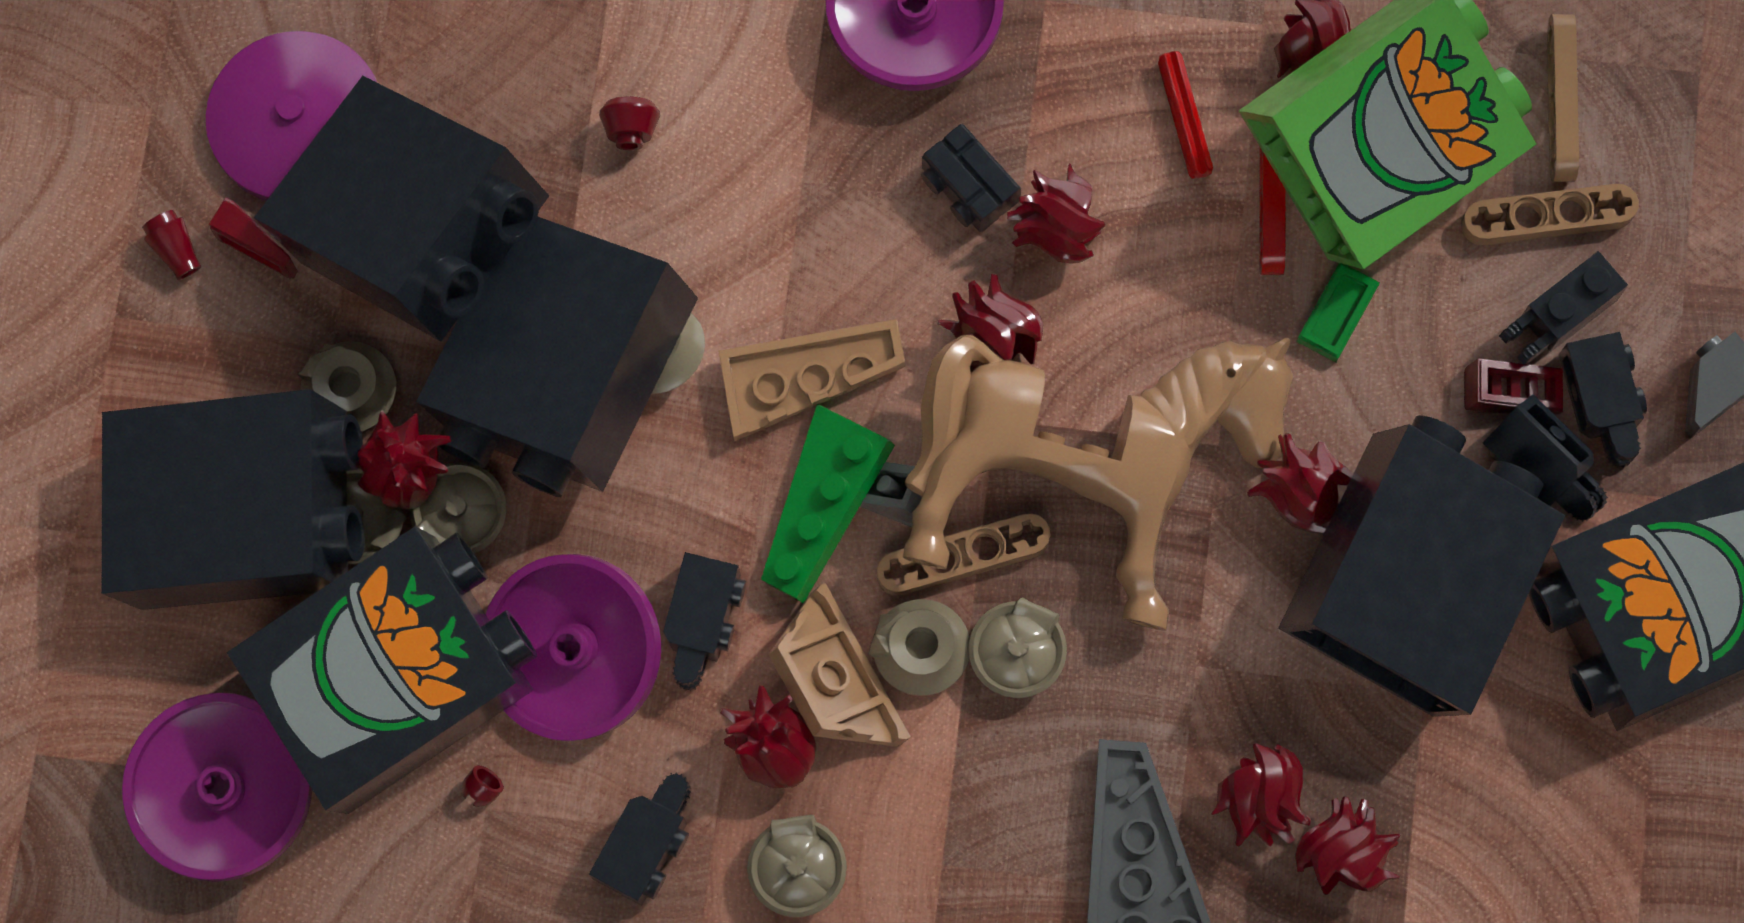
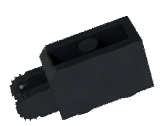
M1597 251L1531 302L1523 315L1503 330L1499 337L1506 344L1517 339L1528 327L1531 328L1539 339L1527 345L1518 356L1521 363L1526 365L1547 348L1550 352L1556 349L1618 301L1628 284L1604 256Z
M1620 332L1566 343L1559 353V359L1579 432L1590 439L1601 437L1604 452L1608 454L1606 458L1609 459V463H1612V466H1617V468H1624L1625 465L1628 466L1639 454L1641 449L1639 445L1641 443L1638 442L1639 435L1636 427L1644 419L1643 414L1647 412L1644 392L1641 387H1635L1631 373L1635 369L1632 349L1629 344H1623Z
M1534 394L1518 405L1483 442L1490 450L1491 456L1495 461H1504L1519 466L1542 481L1543 488L1538 496V500L1552 506L1557 502L1568 514L1571 513L1573 515L1572 518L1575 517L1582 522L1584 520L1588 521L1596 512L1605 507L1604 505L1607 503L1606 499L1608 498L1606 496L1607 492H1604V488H1600V484L1587 472L1594 465L1593 452Z
M687 552L684 553L663 630L673 651L677 652L674 661L676 666L673 667L674 672L672 674L675 676L674 679L677 680L676 684L679 685L680 689L683 688L685 691L696 690V687L700 686L699 683L702 682L701 677L704 676L708 660L717 662L720 650L728 652L734 633V624L728 623L732 606L740 608L746 588V581L740 579L739 565Z
M677 772L676 774L670 773L669 776L666 775L663 784L659 785L652 800L644 796L629 800L589 873L593 880L641 906L647 897L655 899L667 876L661 870L670 855L674 858L678 857L689 836V833L684 831L687 823L684 817L681 816L687 805L686 800L690 799L689 795L691 794V787L688 786L689 782H686V777L683 778V775H678Z

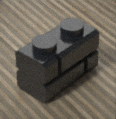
M963 123L954 128L942 141L937 142L922 156V169L924 172L921 173L923 181L936 195L942 191L954 203L950 206L952 213L965 227L972 224L979 232H983L997 221L1001 215H1004L1019 202L1018 198L1021 196L1022 188Z

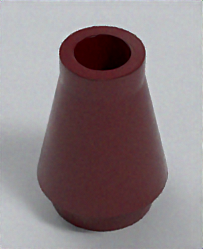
M174 210L163 212L142 226L146 233L144 237L145 242L173 271L177 280L184 279L201 268L196 258L184 218H178Z

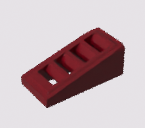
M226 197L209 223L210 229L217 240L289 279H294L298 270L290 256L233 200Z
M1478 358L1469 364L1464 371L1465 410L1479 412L1511 413L1531 395L1534 394L1538 398V380H1544L1545 400L1540 401L1553 414L1563 413V369ZM1501 378H1507V396L1502 395ZM1520 379H1525L1526 398H1521Z

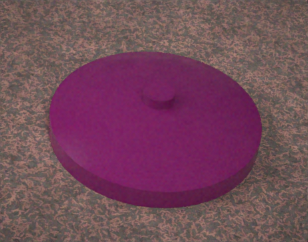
M825 0L828 27L837 49L845 60L860 74L878 84L909 91L939 88L961 79L975 69L985 59L998 37L1004 0Z
M290 31L273 34L253 42L238 52L225 65L216 78L209 94L206 108V131L215 158L235 184L247 193L267 201L362 75L377 82L374 74L366 62L353 49L323 34Z
M580 554L554 555L533 561L517 570L496 592L486 611L489 621L505 610L509 611L524 630L537 653L535 659L520 668L534 690L504 710L512 720L539 736L561 741H575L606 734L624 724L641 708L657 678L661 659V636L657 617L650 601L640 586L628 574L612 563L600 558Z
M210 693L191 697L174 704L153 719L143 730L131 749L126 762L122 783V799L125 815L132 833L142 848L154 860L182 876L200 881L219 882L240 879L254 874L273 863L291 846L307 818L312 799V788L257 700L237 694Z

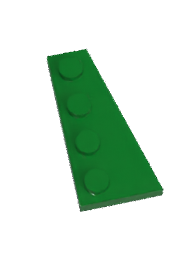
M817 404L761 577L762 581L804 604L895 447L889 439Z

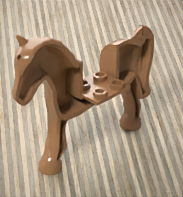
M972 335L958 337L945 345L933 358L926 379L921 404V456L905 481L906 487L922 496L919 505L912 512V531L905 544L903 558L921 565L947 569L950 552L945 543L943 531L951 508L965 486L979 474L990 470L1007 468L1032 473L1060 483L1088 499L1113 508L1122 515L1128 530L1127 546L1116 572V578L1128 597L1122 619L1139 626L1167 631L1169 608L1156 589L1155 583L1158 544L1167 512L1178 496L1189 474L1190 461L1197 446L1216 422H1219L1231 433L1243 459L1254 467L1261 468L1257 465L1258 460L1276 461L1282 456L1278 435L1281 434L1283 436L1285 434L1284 407L1286 406L1293 380V372L1286 363L1284 355L1291 341L1284 338L1266 348L1259 345H1240L1232 341H1226L1213 347L1197 349L1191 357L1181 360L1173 369L1161 376L1153 388L1145 389L1140 396L1128 395L1111 459L1108 458L1109 450L1098 446L1083 444L1081 449L1064 445V437L1048 432H1039L1038 437L1033 436L1044 392V371L1029 364L1002 360L983 342ZM973 361H979L984 364L978 366L970 373V365Z

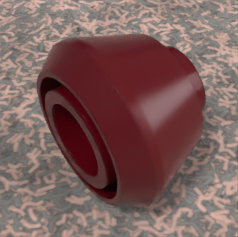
M624 96L608 100L600 109L599 117L608 139L616 143L618 149L632 151L641 149L643 143L651 140L660 119V111L648 99Z

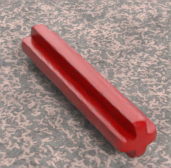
M1179 51L1164 53L1159 56L1158 65L1188 174L1191 179L1204 178L1212 174L1213 164L1184 60Z

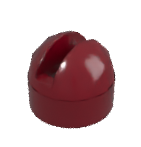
M479 765L473 767L465 777L462 785L463 797L466 799L470 795L475 800L473 803L475 807L490 805L504 789L501 779L493 771Z

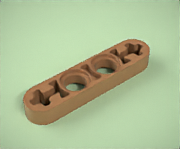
M1551 14L1547 28L1550 178L1552 182H1575L1579 170L1576 18L1574 14Z
M1609 184L1481 200L1468 207L1461 222V229L1468 241L1476 245H1492L1613 230L1625 227L1632 221L1639 208V200L1636 193L1624 184ZM1612 197H1617L1619 204L1627 205L1621 216H1617L1616 211L1609 208L1601 209L1596 216L1597 220L1593 219L1594 204L1592 199H1595V208L1607 206ZM1567 201L1578 203L1583 208L1584 218L1576 223L1566 221L1561 216L1560 205ZM1521 207H1531L1538 213L1540 223L1536 227L1525 228L1517 222L1515 212ZM1502 210H1507L1506 225L1508 231L1504 230L1505 221L1491 224L1488 232H1482L1480 225L1472 224L1479 213L1484 214L1485 220L1492 221L1500 220L1503 214Z
M1029 513L946 536L944 540L947 548L955 558V564L950 571L938 573L929 566L921 565L922 571L927 578L918 580L917 570L904 575V583L896 585L894 579H886L884 576L890 573L891 564L899 563L901 569L915 567V562L903 558L904 549H900L885 555L879 561L877 567L878 583L887 594L904 596L1032 559L1043 554L1047 549L1050 541V527L1041 516ZM1030 525L1032 531H1041L1042 535L1037 537L1035 546L1029 547L1026 540L1012 543V550L1015 553L1006 554V540L1001 531L1009 530V539L1022 535L1023 526ZM980 537H990L999 546L998 554L991 560H981L972 551L973 543Z

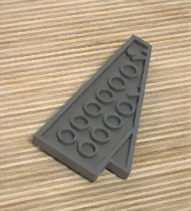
M1099 739L1087 923H1211L1147 744L1144 742Z

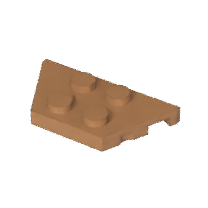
M826 583L821 584L811 592L769 653L774 666L813 736L895 747L902 745L911 738L829 588Z

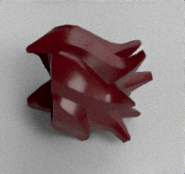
M1295 0V5L1303 15L1286 14L1284 17L1289 30L1274 47L1279 66L1277 78L1283 76L1289 68L1295 71L1351 31L1350 19L1346 8L1339 0Z
M1071 164L1068 165L1066 181L1054 180L1033 170L1035 180H1032L1031 184L1037 193L1020 196L1018 199L1023 205L1016 208V210L1007 212V220H1021L1013 227L1014 232H1018V238L1012 244L1015 247L1026 244L1035 245L1062 263H1081L1093 257V251L1088 250L1084 244L1100 235L1101 229L1105 227V223L1088 215L1092 200L1091 184L1078 176Z
M991 274L987 295L975 280L969 282V304L962 299L958 292H953L952 297L959 321L938 320V325L950 330L956 339L963 335L976 337L1002 360L1011 361L1020 353L1030 364L1035 363L1037 342L1042 341L1044 324L1042 318L1033 306L1004 293L1001 289L998 275ZM973 361L970 366L976 369L984 364L979 361Z
M380 411L375 429L367 442L358 451L359 464L363 471L362 477L357 483L358 486L366 493L380 497L382 502L390 508L410 510L421 506L427 501L428 496L432 494L436 486L438 474H445L449 471L444 464L438 462L437 446L451 442L450 436L419 435L417 413L401 426L393 427L385 413Z
M1285 433L1283 436L1280 434L1278 439L1282 461L1258 460L1257 465L1263 468V474L1269 479L1251 488L1247 495L1248 497H1266L1278 514L1291 526L1307 532L1324 534L1327 527L1322 525L1331 521L1339 504L1337 485L1348 486L1353 473L1328 451L1324 442L1318 441L1312 451L1297 448L1290 433Z
M759 685L756 704L751 699L748 700L750 710L736 711L722 708L720 713L734 723L725 729L727 734L732 735L724 738V745L735 751L738 763L748 779L770 788H793L804 781L805 776L812 768L815 760L816 742L802 715L789 707L790 702L793 700L792 697L788 695L776 704H773L763 685Z
M1254 743L1253 750L1257 762L1243 757L1240 759L1241 769L1233 772L1218 784L1217 804L1211 815L1218 814L1226 809L1229 810L1237 830L1235 845L1238 847L1241 846L1252 831L1270 847L1274 843L1270 831L1290 844L1295 839L1290 832L1292 828L1288 819L1308 826L1311 823V819L1300 809V796L1303 786L1302 765L1293 752L1278 744L1272 750Z
M1343 797L1341 804L1338 798L1331 800V816L1304 833L1296 847L1295 860L1297 872H1304L1305 868L1313 866L1324 895H1328L1339 881L1357 890L1372 892L1387 880L1399 879L1397 874L1385 870L1383 867L1389 851L1398 845L1397 840L1401 835L1376 834L1374 807H1368V800L1361 799L1355 815L1348 797Z

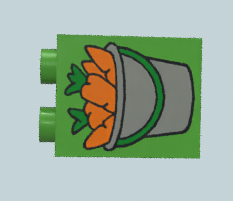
M1393 0L1239 110L1240 115L1328 260L1365 269L1536 145L1535 140L1522 120V117L1532 110L1531 99L1522 83L1512 72L1504 67L1494 70L1478 43L1488 35V25L1482 12L1472 0Z

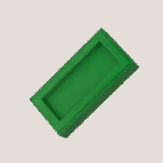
M1339 263L1296 342L1337 363L1380 282L1346 264Z

